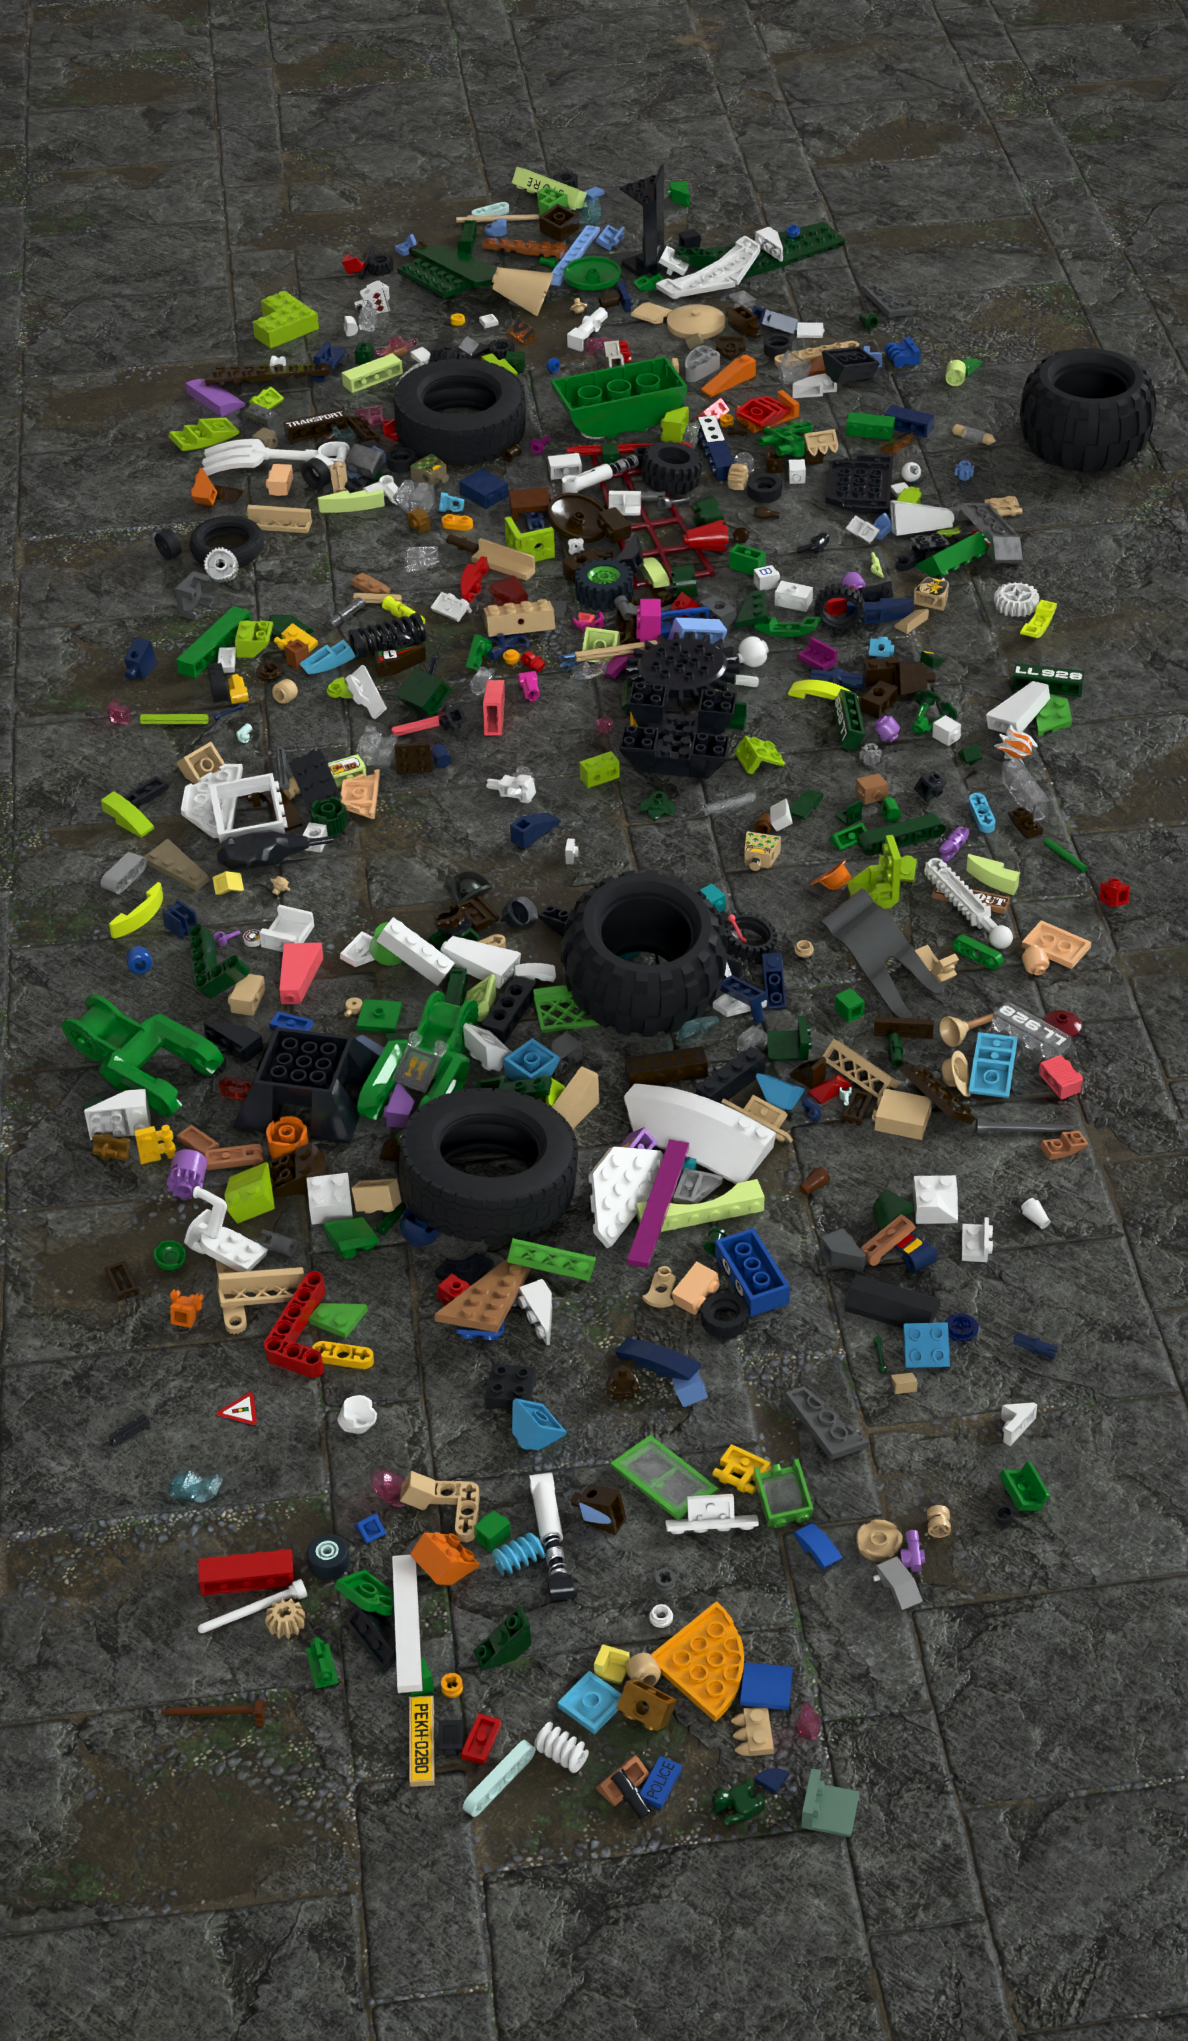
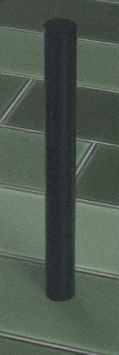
M373 246L369 247L364 260L366 264L359 273V279H364L368 268L367 259L373 255L375 250Z

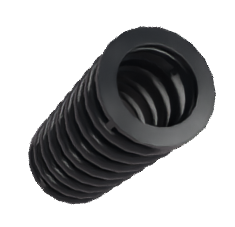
M413 613L409 617L402 616L401 619L386 620L384 624L378 622L375 626L370 624L367 628L350 629L348 631L349 643L356 656L355 658L367 657L363 634L366 637L370 654L375 655L374 651L376 649L372 639V632L375 636L378 651L384 650V645L380 644V629L383 635L389 634V628L394 634L398 632L397 625L401 633H407L405 628L407 623L409 632L412 633L414 639L413 644L425 642L426 632L420 614ZM386 645L387 649H393V647Z

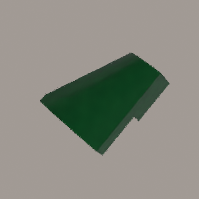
M887 1189L878 1196L872 1207L880 1231L900 1214L906 1216L914 1211L913 1204Z

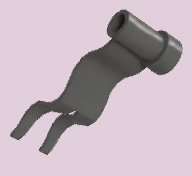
M618 596L614 600V604L624 620H630L633 615L637 616V606L628 603L625 596ZM671 605L661 607V612L670 610ZM666 617L664 620H670V619H673V618H672V617Z

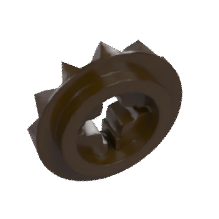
M274 662L264 663L256 669L257 677L262 679V681H276L277 678H281L282 674H284L283 667Z

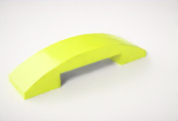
M1040 600L1034 616L1029 624L1026 623L1020 634L1040 638L1050 624L1057 603Z
M802 680L793 683L788 695L804 699L807 694L836 700L840 689L850 690L827 681Z
M158 882L146 892L147 899L130 914L124 915L121 913L109 923L112 938L116 939L137 930L156 914L163 901L161 883Z

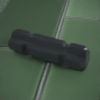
M142 1414L136 1418L137 1421L133 1420L118 1429V1433L115 1431L110 1434L109 1440L112 1445L118 1446L123 1442V1439L126 1441L140 1432L141 1428L143 1430L150 1425L148 1417Z

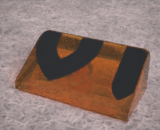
M520 319L507 331L523 345L536 340L535 330Z
M913 432L897 436L882 445L881 449L894 454L913 442Z

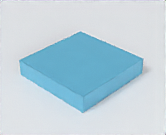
M588 1671L559 1700L558 1708L595 1735L618 1711L616 1707L621 1693L591 1671Z

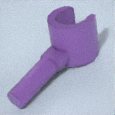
M238 930L225 935L224 932L220 931L215 933L214 938L219 945L225 946L227 940L241 933Z

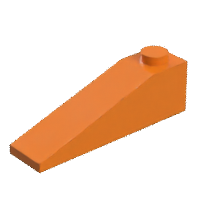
M748 355L735 359L703 386L701 392L709 397H713L755 377L756 360Z

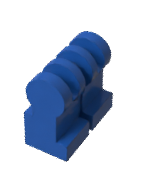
M910 337L904 338L903 342H890L884 348L885 353L898 368L906 364L908 366L920 364V350Z

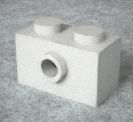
M781 581L775 591V606L806 612L813 599V587Z

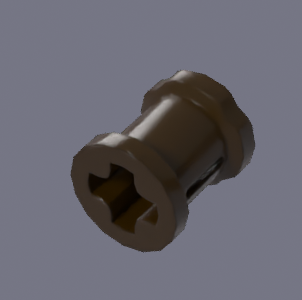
M513 443L509 449L502 451V457L508 463L522 454V448L517 443Z

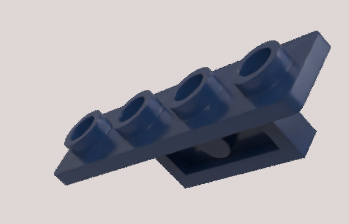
M325 342L316 355H314L313 362L315 365L327 363V365L332 366L333 371L347 351L345 348H332L331 342ZM329 375L311 376V380L323 382Z

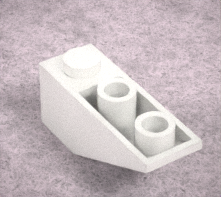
M770 227L756 231L755 242L760 244V248L779 261H783V247L778 232Z
M540 1279L519 1287L520 1296L518 1297V1303L521 1309L526 1310L530 1324L535 1325L539 1339L542 1338L548 1346L550 1345L552 1293L544 1280Z

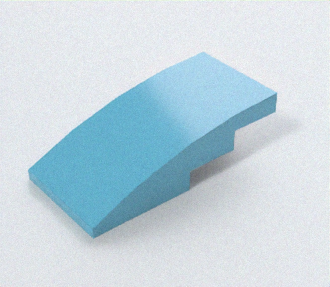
M978 1032L969 1093L1009 1098L1018 1037Z

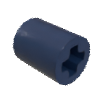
M436 744L431 748V755L439 767L444 768L451 763V757L443 744Z

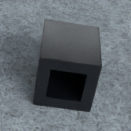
M695 229L679 233L680 247L700 248L702 238Z

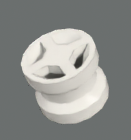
M272 356L270 366L276 364L286 366L285 357L277 358Z

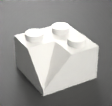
M956 1175L914 1176L913 1202L916 1224L958 1223Z

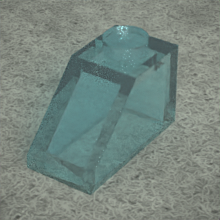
M599 199L585 201L581 212L587 222L591 221L594 223L601 219L602 210Z

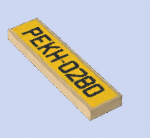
M434 1696L409 1697L410 1787L435 1786Z

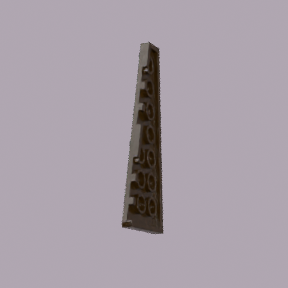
M306 363L303 366H298V364H289V366H283V364H276L274 366L262 364L258 367H254V365H246L245 367H239V365H232L230 367L219 365L206 378L205 385L210 386L211 383L218 382L219 385H224V383L229 381L237 384L244 382V380H247V382L270 381L274 377L286 379L292 375L296 378L304 377L306 374L312 377L330 375L332 366L327 365V363H320L318 365Z

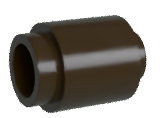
M612 291L602 294L598 297L601 308L607 309L618 306L621 298L619 293Z

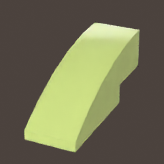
M968 854L966 870L972 876L996 890L1011 895L1015 894L1019 884L1020 872L1005 869L1002 862Z

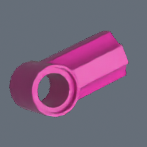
M536 671L518 673L519 686L523 689L525 699L536 701L540 697Z

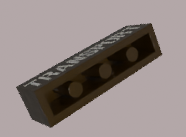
M342 409L283 422L285 436L289 443L321 437L331 432L335 434L349 430L347 416Z

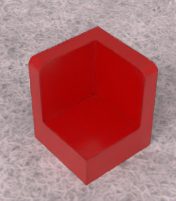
M350 254L345 255L342 260L347 274L363 270L366 264L365 261L360 262L358 257L352 258Z

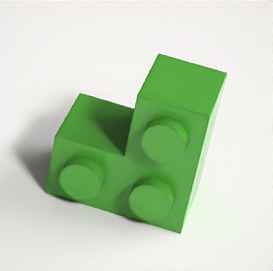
M545 187L537 192L539 217L556 204L568 208L567 194L549 187Z

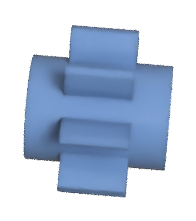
M961 461L959 465L956 464L955 475H958V479L966 481L973 477L974 466H971L969 461Z

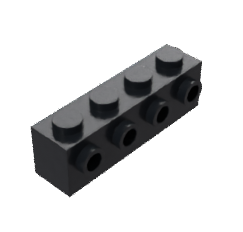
M752 1046L732 1061L727 1062L721 1069L713 1072L706 1080L700 1082L696 1086V1095L722 1104L723 1099L728 1101L757 1079V1073H765L766 1056Z

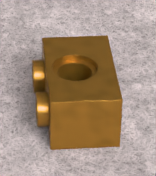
M634 1678L626 1682L616 1708L622 1711L625 1717L632 1720L637 1719L644 1723L643 1725L647 1729L658 1731L667 1727L677 1699ZM643 1701L648 1704L649 1711L644 1709Z

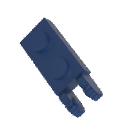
M618 281L617 293L620 295L622 307L625 312H631V306H633L632 297H630L629 291L626 290L625 281Z

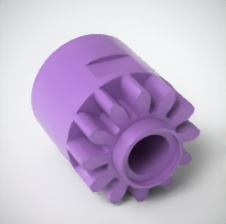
M190 1149L177 1151L173 1155L166 1184L168 1191H173V1196H178L181 1199H192L194 1188L199 1186L202 1189L207 1168L205 1156Z

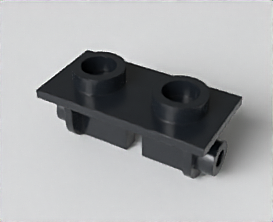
M891 581L866 587L860 591L864 602L880 601V598L894 597Z

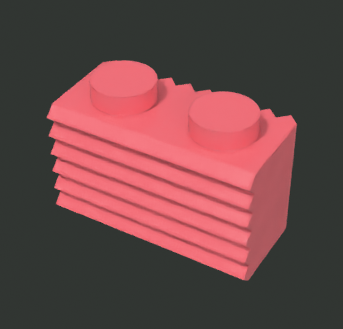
M1062 1055L1040 1063L1039 1075L1061 1100L1081 1092L1083 1083L1081 1074L1076 1072L1071 1063L1065 1060Z

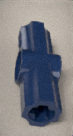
M834 668L831 671L812 669L810 680L827 681L844 688L862 690L863 674L845 673L840 668Z

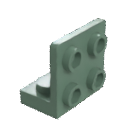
M811 1768L802 1810L801 1828L851 1837L859 1800V1791L825 1785V1781H821V1770Z

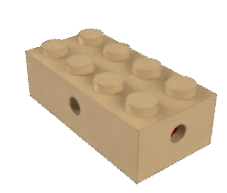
M540 599L534 603L523 601L521 604L516 605L514 603H506L504 606L498 607L497 605H489L487 608H484L485 628L489 637L497 636L499 633L509 635L555 629L554 609L550 601L546 599Z

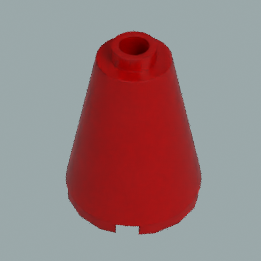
M718 520L687 530L682 535V542L688 548L724 553L728 549L725 548V544H728L727 525H723L724 520Z

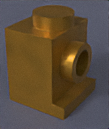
M421 507L407 512L409 527L415 529L419 534L431 530L430 516Z

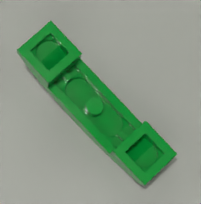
M768 617L769 621L757 623L754 627L763 633L773 636L797 637L813 631L821 621V617H805L802 622H777L776 617Z

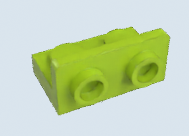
M269 387L266 390H262L258 396H253L249 401V407L257 404L272 410L283 402L284 397L274 388Z

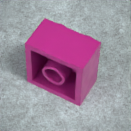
M640 599V605H637V639H640V642L656 640L659 643L658 636L661 635V599Z

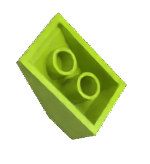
M267 1162L229 1178L224 1194L225 1202L227 1204V1211L237 1224L275 1209L269 1164Z

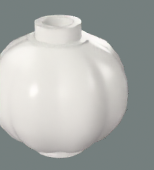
M752 636L742 640L738 647L739 652L736 655L739 656V663H744L750 667H759L765 663L769 649L764 640L761 641L758 637Z

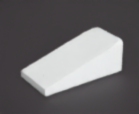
M787 799L770 807L771 825L776 831L793 823Z

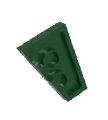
M756 590L748 594L734 623L736 629L769 621L765 590Z

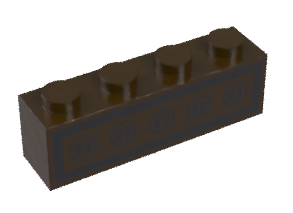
M703 1046L626 1057L625 1073L630 1088L635 1083L655 1085L707 1077L708 1061Z

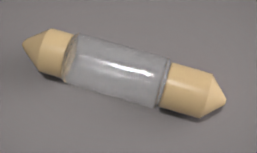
M959 424L951 427L954 435L987 445L996 442L993 435L985 431Z

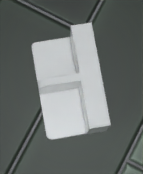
M609 491V509L616 507L622 515H640L641 491Z

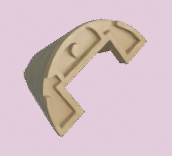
M497 267L492 279V283H494L492 289L538 316L554 274Z

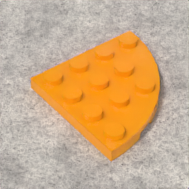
M717 1601L651 1654L658 1664L661 1674L714 1722L727 1711L737 1696L744 1671L743 1644L741 1636L734 1626V1621Z

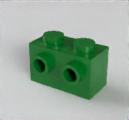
M736 544L729 551L730 569L754 576V569L766 567V552Z

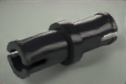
M624 1769L619 1770L610 1778L622 1793L624 1802L630 1804L640 1820L653 1811L640 1794L641 1789L638 1786L635 1787Z

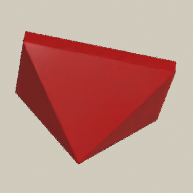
M838 1073L810 1089L808 1094L822 1105L837 1096L840 1087H842L843 1091L849 1089L851 1083Z

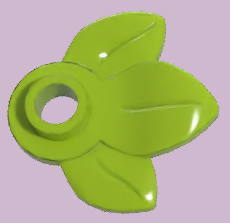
M344 677L337 678L328 685L327 694L330 697L349 699L354 696L347 688L348 683H346Z

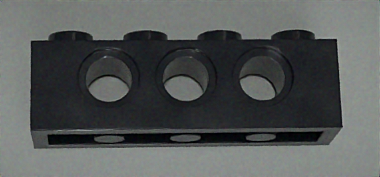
M515 975L513 980L507 984L504 993L500 994L496 1005L491 1007L487 1018L482 1020L480 1028L490 1031L505 1044L532 1004L533 989H537V981Z

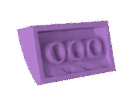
M196 379L185 383L187 394L220 417L246 406L243 401L218 384L211 383L210 386H206V379Z

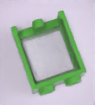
M794 1459L792 1467L781 1469L780 1464H775L771 1467L770 1472L760 1473L759 1467L754 1468L752 1478L756 1485L767 1527L774 1526V1528H780L789 1522L796 1521V1523H802L812 1517L814 1509L799 1459Z

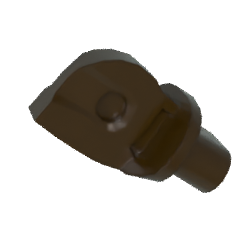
M331 432L327 436L324 435L325 440L317 444L316 449L318 450L324 443L338 442V440Z

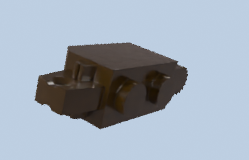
M743 306L725 308L728 325L744 336H750L753 339L760 338V333L757 331L760 330V324L757 323L758 316Z

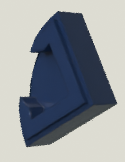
M779 1768L767 1769L755 1777V1783L776 1795L789 1777V1772Z

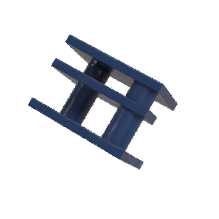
M178 899L172 907L167 905V910L161 909L164 927L181 939H184V934L189 936L190 929L198 924L196 912Z

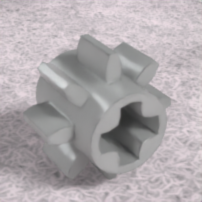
M866 744L864 747H861L859 759H863V763L866 765H875L877 762H880L882 750H878V746L875 744Z

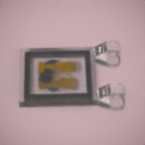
M412 1031L409 1034L408 1045L391 1081L426 1093L442 1056L448 1050V1045L438 1040L434 1047V1053L417 1048L422 1041V1036Z

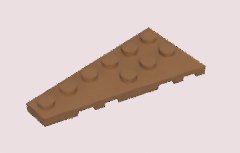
M507 1259L435 1313V1321L498 1333L519 1293V1287L523 1286L532 1268L508 1263Z

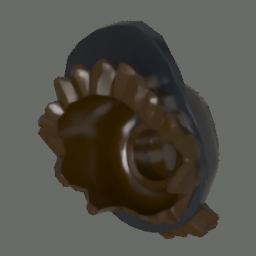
M455 904V906H449L450 910L434 917L435 927L446 937L458 936L473 924L472 919L465 914L466 907Z

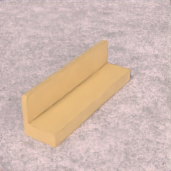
M482 538L478 540L479 550L471 557L473 563H476L481 556L487 557L490 569L526 581L535 573L534 556Z

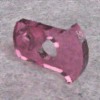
M605 336L587 339L586 343L588 346L586 350L590 353H595L596 349L604 348L603 342L613 340Z

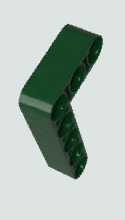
M196 924L190 929L189 942L194 986L205 997L212 999L248 976L251 969L250 966L237 955H233L217 965L214 936L202 924Z

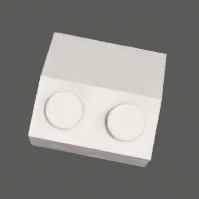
M465 1023L463 1026L465 1047L470 1051L469 1054L473 1058L482 1062L481 1066L486 1070L491 1071L493 1069L500 1072L504 1066V1058L511 1054L512 1051L490 1031Z

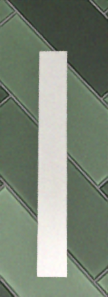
M410 1555L392 1556L398 1693L422 1691L416 1561Z

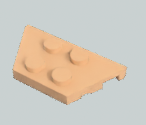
M380 769L374 770V774L366 777L364 774H361L354 778L343 780L341 790L343 799L341 803H344L347 811L375 819Z

